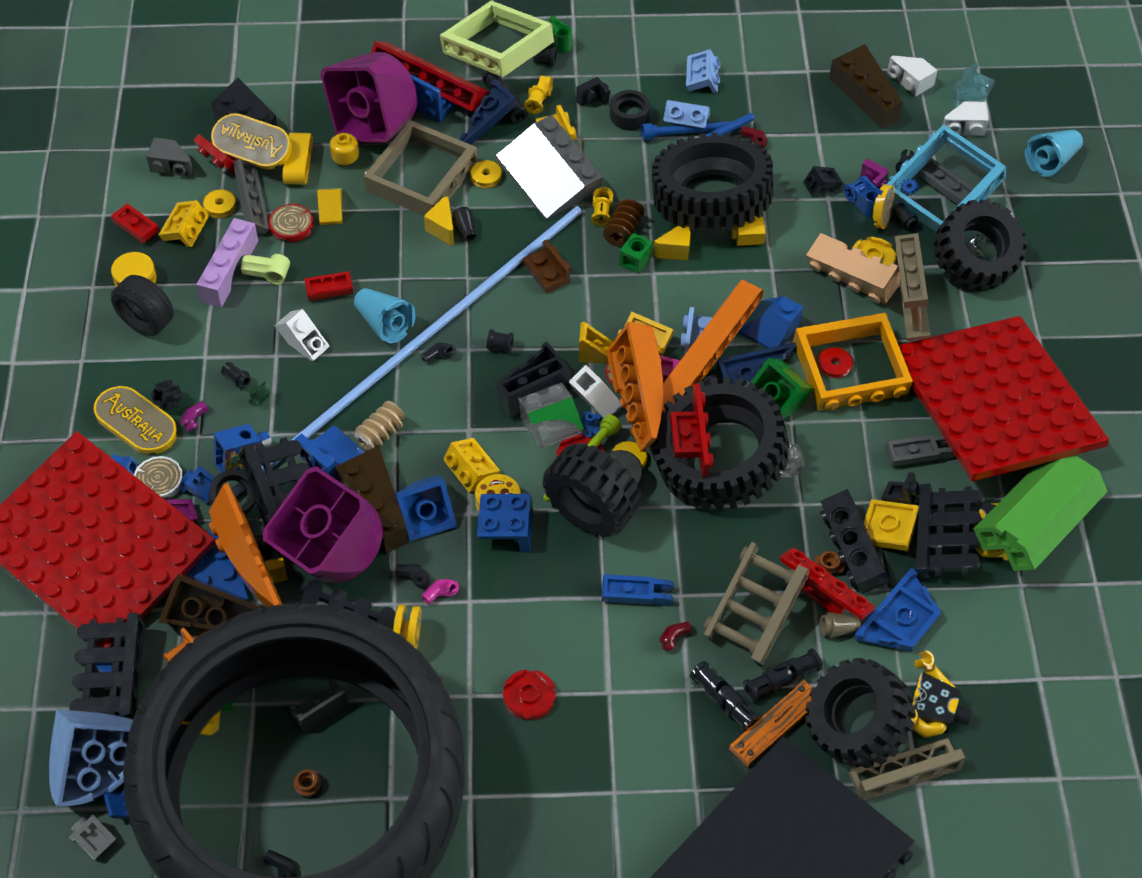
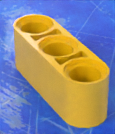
M289 133L292 152L283 166V183L286 185H307L313 148L312 133Z

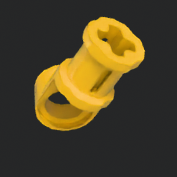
M541 76L538 85L529 88V98L524 103V107L529 113L539 114V112H542L543 101L552 92V77Z
M600 187L594 191L592 203L594 214L591 217V222L596 226L605 227L610 221L611 216L609 213L613 204V192L611 189Z

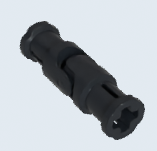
M488 71L483 74V83L490 87V91L493 88L491 82L495 79L514 95L507 82L502 80L500 76ZM519 103L508 112L510 120L514 124L524 121L528 115L526 108L521 107Z
M812 648L807 651V654L797 659L791 658L778 664L773 668V671L768 669L763 671L761 676L751 681L749 679L743 681V688L747 697L754 703L758 701V697L768 692H777L782 687L802 680L804 675L814 670L817 672L822 670L823 663L819 654Z
M707 661L700 662L691 671L689 677L692 680H696L705 689L704 693L716 705L721 707L728 717H733L742 726L741 730L743 732L747 731L761 718L759 713H754L745 704L746 700L722 676H717L709 668Z

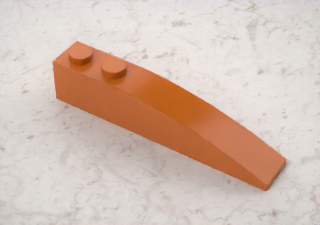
M627 322L606 352L614 390L616 393H620L622 397L619 402L621 407L627 409L626 418L628 423H633L632 433L640 452H645L657 438L663 406L661 357L659 356L653 327Z
M228 483L223 484L209 510L212 522L208 524L213 535L219 537L215 540L221 554L226 552L242 581L265 607L282 605L247 517Z

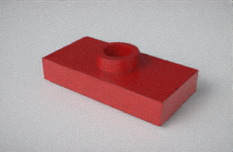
M350 271L304 278L308 301L354 294Z

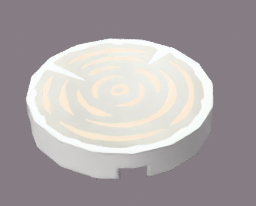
M158 456L143 461L134 473L136 478L163 499L174 497L183 485V482H181L183 471L179 463L169 457Z

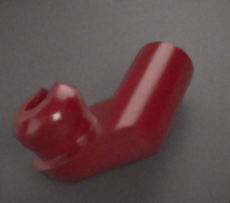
M746 126L742 127V137L752 139L753 143H759L760 148L767 145L768 139L763 130Z
M689 621L665 628L659 638L664 651L675 649L676 644L674 640L677 637L692 633Z

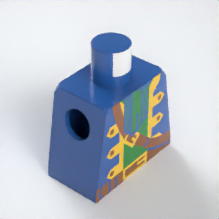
M246 424L214 433V464L219 472L232 469L244 471L238 456L243 446L250 444L254 445L255 450H257L256 446L259 444H263L264 447L271 445V438L268 432L264 431L256 434L251 425Z

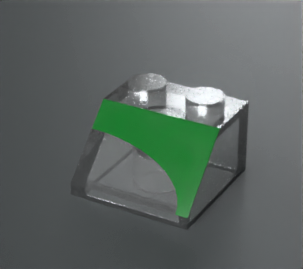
M563 383L518 399L521 421L540 449L584 433V427L573 398Z

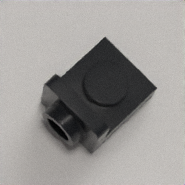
M595 77L576 87V102L581 107L599 99L606 105L609 103L610 89L606 83Z
M813 166L803 181L811 196H817L822 188L839 189L843 184L834 168Z

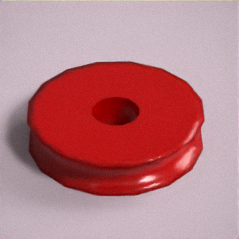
M827 348L819 354V369L828 377H844L853 366L852 356L842 348ZM835 361V362H838L839 364H838V365H835V364H832V362Z

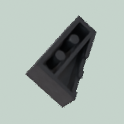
M236 78L211 102L215 122L228 114L237 113L278 127L276 115L239 78Z
M546 341L542 344V349L535 355L531 353L522 366H516L496 383L500 406L511 418L573 389L569 383L571 380L570 368Z

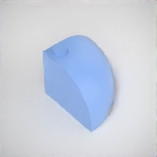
M56 709L50 748L49 782L52 799L57 806H73L91 802L93 798L108 791H113L124 782L125 751L133 719L103 713Z

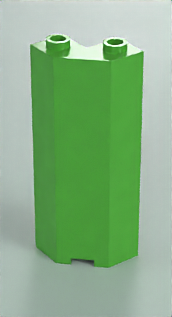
M1076 455L1038 464L973 529L983 550H1005L1013 571L1035 570L1108 490L1099 470Z

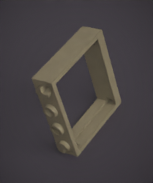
M410 120L399 131L395 139L389 142L386 150L377 157L373 166L366 170L363 177L365 190L424 216L443 197L448 196L450 199L470 174L471 166L478 162L477 147ZM412 140L459 158L429 197L382 178Z

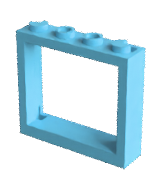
M944 124L936 133L932 132L929 140L917 148L914 156L909 161L906 160L902 164L900 171L895 176H891L889 178L890 181L887 183V185L894 186V202L896 204L903 203L912 214H916L920 221L936 232L944 221H941L900 192L901 183H904L903 180L907 181V178L911 180L944 144H947L988 172L959 205L962 203L966 204L971 200H977V203L981 199L986 200L1006 178L1005 165Z

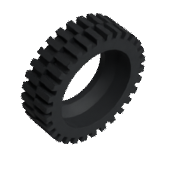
M711 132V136L707 137L705 133L699 134V138H695L693 135L687 136V141L681 138L677 140V145L673 143L667 145L668 150L662 149L660 155L655 157V162L652 164L653 199L658 213L661 212V216L664 219L668 218L670 223L674 224L678 221V226L682 228L688 224L689 230L695 231L697 227L701 228V232H708V228H714V232H720L721 227H726L727 231L733 230V225H737L740 228L745 226V221L748 223L754 222L755 216L758 218L763 216V211L767 212L769 204H772L773 161H771V155L767 154V150L764 147L760 148L759 143L755 142L752 144V139L745 138L741 140V135H735L731 138L730 133L718 136V132ZM707 175L728 176L742 183L737 187L716 192L697 191L684 187L691 180Z
M717 378L710 379L711 385L708 386L704 385V381L697 382V384H700L701 392L705 393L703 412L708 414L707 427L725 422L737 423L747 427L758 440L759 447L756 452L739 466L721 472H708L707 477H702L701 471L691 468L687 458H674L670 413L693 411V389L691 386L684 388L686 395L682 396L678 392L673 396L674 404L668 401L664 405L666 413L662 412L657 438L651 447L661 477L666 487L669 486L670 492L674 496L678 494L679 500L684 503L689 500L690 505L696 508L699 502H701L704 510H710L711 504H715L716 510L720 511L724 510V504L729 503L731 509L738 508L736 502L740 500L743 501L744 506L750 504V496L754 495L756 499H759L763 496L762 488H765L768 492L773 488L771 479L778 482L781 478L780 470L785 471L787 466L785 459H789V440L781 410L778 404H775V400L771 395L767 397L766 390L760 388L757 391L756 384L749 382L747 387H745L744 380L737 379L735 384H732L731 378H723V384H718Z

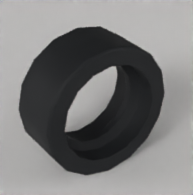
M624 90L612 97L610 101V119L617 127L625 130H635L641 128L642 124H646L649 121L650 101L643 93L636 90ZM631 105L640 108L642 111L631 115L622 113L618 109L622 106Z
M232 469L219 473L212 480L209 489L210 505L212 506L218 490L223 483L237 481L242 483L247 489V500L241 506L245 515H247L254 507L255 498L245 472Z

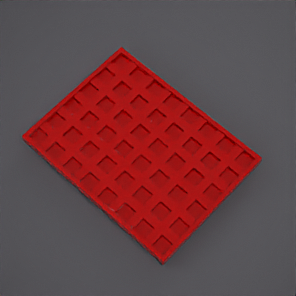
M1021 316L934 336L931 339H922L898 345L913 381L911 387L971 482L1108 447L1109 438Z
M78 431L0 504V565L76 629L83 624H89L90 619H97L98 623H116V618H124L125 622H127V613H138L143 619L171 591L177 574H187L216 544L215 539ZM114 640L96 641V646L98 648L114 647Z

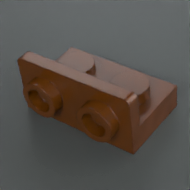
M547 239L542 241L541 250L523 258V265L546 294L570 283L571 267L569 263L560 257L557 248L551 245Z

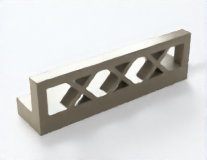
M946 738L897 754L894 757H888V761L881 765L874 762V766L871 768L860 766L859 768L851 769L848 774L859 797L867 801L961 770L965 756L961 749L954 750L949 739ZM942 748L945 749V754L932 758L934 751ZM916 757L923 760L921 762L907 766V763L911 758ZM892 765L899 768L882 774L884 767ZM865 773L874 776L861 782L858 777Z

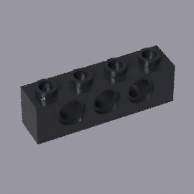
M846 489L821 500L820 502L824 510L820 511L825 525L830 524L832 527L829 535L834 545L839 544L842 550L838 552V556L843 566H849L851 572L847 573L852 587L857 586L861 594H864L890 582L849 490ZM848 519L844 524H839L841 520ZM857 539L854 544L848 545L851 540ZM861 560H867L865 564L857 566Z

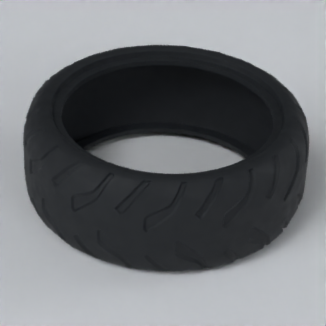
M291 604L271 606L269 608L263 607L239 614L233 619L225 620L196 637L193 643H188L167 663L166 668L161 670L141 701L142 706L136 710L128 734L129 740L126 744L123 768L126 810L138 845L157 878H278L244 872L227 865L205 851L183 826L180 808V788L183 770L196 739L209 721L224 706L243 693L262 684L298 676L327 677L355 685L381 700L394 712L408 731L417 751L418 766L407 803L393 825L374 845L349 862L331 870L314 875L288 878H430L443 859L444 853L450 844L459 819L464 794V751L460 724L451 698L436 671L413 645L392 629L359 613L328 605ZM182 721L190 722L189 725L181 724Z

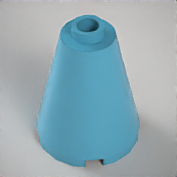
M1076 130L1037 134L1027 142L1028 146L1024 152L1026 162L1033 172L1038 171L1042 174L1040 176H1052L1058 173L1082 147V136Z
M368 288L360 290L354 298L356 309L377 336L387 343H396L405 338L408 334L406 330L409 326L413 327L415 323V308L407 300Z

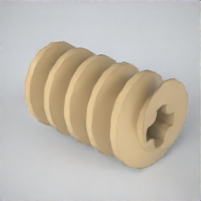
M385 401L382 407L376 410V413H372L369 419H365L362 425L355 429L353 432L354 437L367 451L378 445L382 447V440L388 441L390 439L388 433L395 435V428L401 429L403 427L401 420H405V414L393 402Z

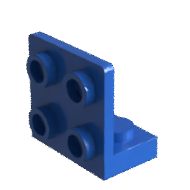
M410 74L417 95L416 111L440 123L455 108V103L441 97L440 89Z
M332 426L315 440H309L303 434L295 438L302 446L298 456L311 468L318 467L334 479H337L336 466L364 453L359 446L336 426Z
M481 494L477 528L478 539H514L515 543H519L520 552H530L533 524L531 494Z

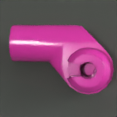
M438 579L421 595V599L430 605L438 596H454L459 590V584L455 580Z

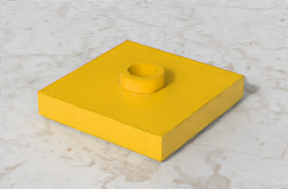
M871 499L864 524L873 545L908 551L919 518V506Z

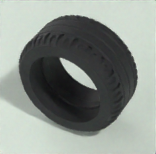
M127 276L111 293V303L118 316L129 327L143 335L155 336L159 334L174 317L173 306L167 295L154 282L143 276Z

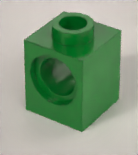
M633 233L620 249L619 266L639 274L652 257L653 242Z

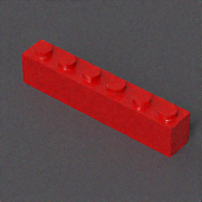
M375 41L371 53L383 52L390 54L403 64L409 74L440 89L441 97L470 111H475L480 106L483 96H488L490 91L388 42Z

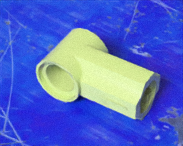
M274 254L271 258L244 255L241 271L244 275L264 277L271 284L280 285L285 280L290 261L281 254Z

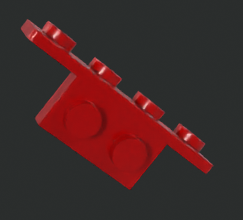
M694 384L692 394L693 411L670 413L674 458H699L701 476L707 477L709 468H713V454L708 453L711 443L710 433H706L705 427L708 426V414L703 412L705 393L701 392L700 384Z
M792 548L781 555L780 561L790 569L796 570L798 564L808 569L810 574L801 591L829 612L844 614L845 610H848L860 620L873 612L875 606L868 602L865 597L854 592L843 581L828 573L824 567L817 565L806 557L803 552Z

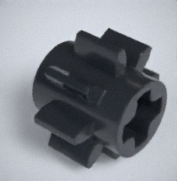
M172 380L155 383L156 387L151 392L154 404L161 405L160 408L162 410L178 407L177 402L182 398L179 385H172Z

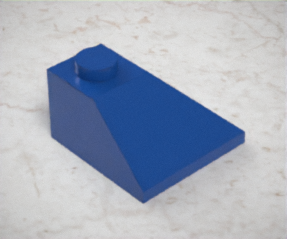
M785 296L762 300L738 333L766 349L784 345L796 328L800 326L804 307Z
M435 475L416 481L395 493L409 541L457 527L445 481L441 476Z

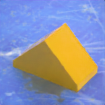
M342 188L317 190L320 225L342 224Z
M447 196L443 197L424 215L426 232L449 245H454L453 225L449 198Z
M686 224L684 228L677 226L654 241L653 256L662 259L688 260L691 232L689 225Z
M586 322L580 323L579 362L607 364L606 350L613 341Z

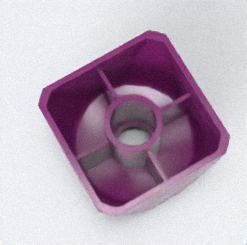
M383 52L365 54L324 67L320 73L336 135L340 133L352 134L358 142H388L414 116L417 106V95L413 80L403 64L390 54Z
M318 467L309 468L304 472L263 529V540L317 579L334 584L349 581L361 574L377 555L383 535L382 522L377 510L363 497Z

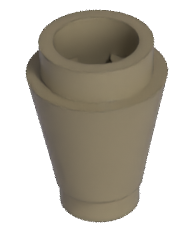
M828 612L827 615H822L820 618L821 633L829 638L857 632L861 627L860 619L854 616Z

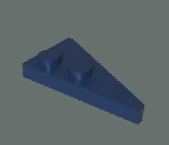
M494 79L491 82L492 90L488 96H483L480 106L477 107L469 121L471 123L470 129L467 134L462 133L459 140L472 145L519 103L516 97Z
M790 343L718 359L717 368L722 380L723 378H731L732 384H735L737 379L744 380L745 387H747L748 383L753 380L768 358L781 359L785 362L796 353L797 345L796 343Z

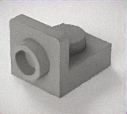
M94 815L87 820L84 816L71 827L74 833L69 837L72 841L75 840L93 860L116 839Z

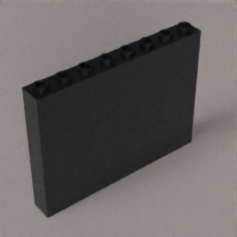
M783 736L650 878H894L897 874L894 870L899 864L905 866L912 858L914 853L911 849L915 840Z

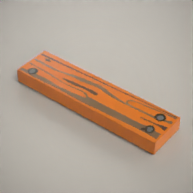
M805 680L802 681L729 746V750L747 767H750L809 714L805 710L806 703L811 700L809 694L812 687Z

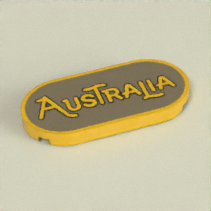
M233 113L222 117L214 125L211 134L213 145L228 157L236 160L241 159L248 164L262 169H273L277 165L281 166L288 160L292 152L290 137L282 128L242 114Z
M117 386L105 390L97 397L94 403V413L97 421L138 453L145 455L154 452L156 454L163 453L175 443L177 429L173 418L136 390L130 387Z

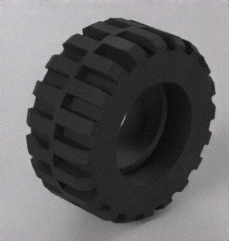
M981 199L978 203L977 200L968 201L966 204L962 203L948 215L937 230V235L934 238V246H937L934 249V256L936 258L939 257L937 264L940 269L943 268L946 271L944 275L948 279L950 277L954 279V284L959 287L963 284L966 286L965 289L971 291L975 288L978 291H986L988 288L995 289L1000 284L1005 283L1022 265L1021 262L1025 259V249L1027 248V240L1023 239L1026 235L1023 227L1020 228L1019 219L1017 217L1014 218L1010 214L1012 211L1008 208L1004 210L1000 207L1001 204L997 202L990 204L989 200ZM964 231H978L986 235L995 246L996 260L986 261L975 257L964 243Z
M586 443L571 444L562 450L544 472L543 488L545 489L546 496L550 498L551 504L559 510L558 512L562 516L568 518L569 522L573 525L576 524L585 532L589 531L592 535L611 537L619 534L641 506V491L637 487L638 483L635 478L631 477V473L621 465V462L613 459L606 451H600L596 446H588Z
M854 658L853 662L848 659L839 662L840 666L836 667L833 665L827 669L828 673L824 677L821 675L817 680L818 685L816 688H812L809 696L811 700L806 703L805 710L809 713V716H806V725L811 728L809 734L812 740L817 742V746L843 764L846 763L854 768H859L860 766L871 768L874 766V762L881 765L888 761V756L894 757L900 752L898 750L900 745H905L909 739L907 733L908 731L912 732L914 727L911 717H915V707L911 704L914 701L913 696L907 690V685L900 678L874 660ZM875 693L877 704L871 721L863 729L846 734L844 718L851 703L861 695Z

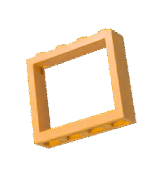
M886 313L796 328L793 343L797 345L796 352L806 380L814 388L811 393L818 411L835 410L843 406H857L860 403L871 401L879 402L883 399L900 398V396L909 394L913 381ZM880 334L897 378L826 391L810 347Z

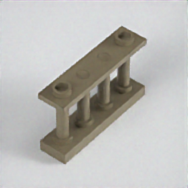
M916 233L895 236L901 281L899 285L907 341L931 339L926 307L928 306V296L919 235Z
M751 542L749 548L745 546L739 557L741 563L714 616L710 615L707 618L703 629L706 630L704 635L710 640L713 639L715 633H718L749 649L750 653H752L751 659L753 662L763 666L810 573L807 568L799 564L796 570L791 569L789 571L757 555L756 553L759 548L756 543ZM750 565L758 566L786 580L785 583L788 586L784 593L780 592L777 594L745 578ZM739 586L774 603L773 606L776 609L772 617L769 615L765 617L733 601ZM727 610L762 626L764 633L761 639L753 640L721 624Z

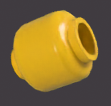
M340 133L331 139L330 152L333 161L347 166L358 159L359 147L356 137L352 134Z

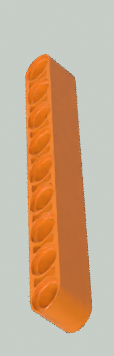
M743 279L738 283L663 383L662 412L666 413L664 405L668 401L673 404L675 403L673 397L679 392L682 396L686 395L684 388L691 386L694 389V384L704 379L760 303L764 294L763 289ZM632 425L631 430H630V434H631L632 436H634L633 433H632V429H633V425Z

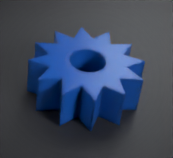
M907 178V181L903 180L904 183H901L900 189L903 194L906 193V195L910 194L912 196V193L915 194V191H918L916 180L913 181Z

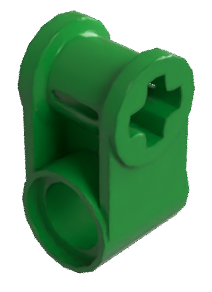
M555 16L549 17L547 22L552 23L554 42L549 46L552 48L557 47L559 53L569 52L572 49L571 27L561 22Z

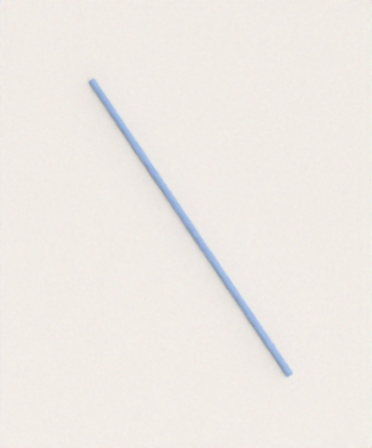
M578 206L573 208L291 440H295L300 434L307 438L312 436L521 264L524 257L538 250L542 246V241L550 240L578 217L582 210ZM280 461L271 463L272 468ZM240 482L231 488L236 497L246 490L245 486Z

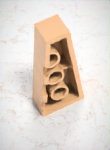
M820 233L806 254L809 267L817 272L823 271L827 273L828 277L839 283L842 281L848 284V287L856 293L863 292L875 303L879 304L881 302L887 305L901 283L899 267L893 263L888 267L882 263L883 260L876 256L870 259L860 249L852 248L848 250V246L845 243Z

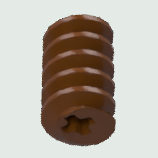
M624 199L620 201L603 231L605 240L613 246L622 247L638 228L642 217L645 215L644 207L635 200Z

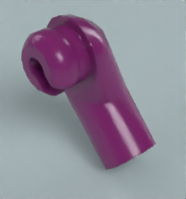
M201 401L184 412L180 422L182 426L184 425L187 432L197 428L198 424L195 422V418L209 411L205 402Z

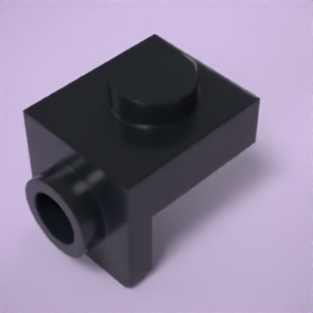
M909 472L905 482L889 481L881 497L882 501L913 505L915 498L920 494V484L916 481L915 473Z

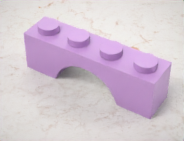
M236 218L233 219L196 284L200 302L222 308L231 292L232 277L238 261L244 255H251L258 243L255 223Z

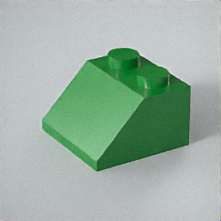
M768 358L751 381L756 384L757 391L763 388L766 390L767 397L771 395L774 398L775 404H778L781 410L783 420L798 410L814 390L809 383L781 359Z

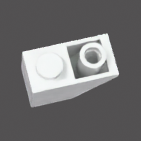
M892 56L889 60L887 73L903 85L906 90L918 96L934 86L938 70L923 58Z
M964 101L945 116L943 124L959 135L985 136L989 121L986 102Z
M303 309L289 312L274 325L291 347L311 361H314L330 347Z
M585 365L569 381L573 390L602 418L607 414L614 415L621 408L620 400L588 366Z

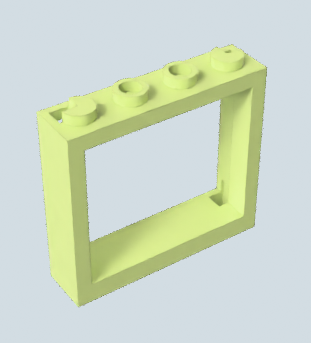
M494 1L488 2L440 35L444 54L501 77L506 76L554 42L552 23ZM493 22L528 34L502 53L468 40Z

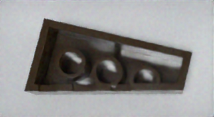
M866 44L832 60L829 79L878 126L883 129L899 121L903 102Z
M379 445L336 466L337 480L363 497L377 510L383 527L380 546L385 554L407 544L406 526Z
M177 574L158 623L210 630L225 620L233 619L239 614L265 606L187 574Z

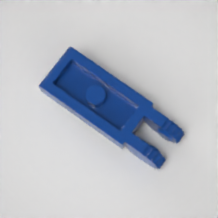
M604 574L601 602L651 605L654 603L657 606H669L674 603L673 596L667 593H654V590L658 592H672L674 582L654 579V577Z

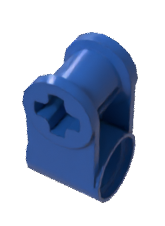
M861 176L856 182L843 186V193L846 199L854 204L865 216L873 217L876 197H878V194L882 195V191L871 183L866 176Z

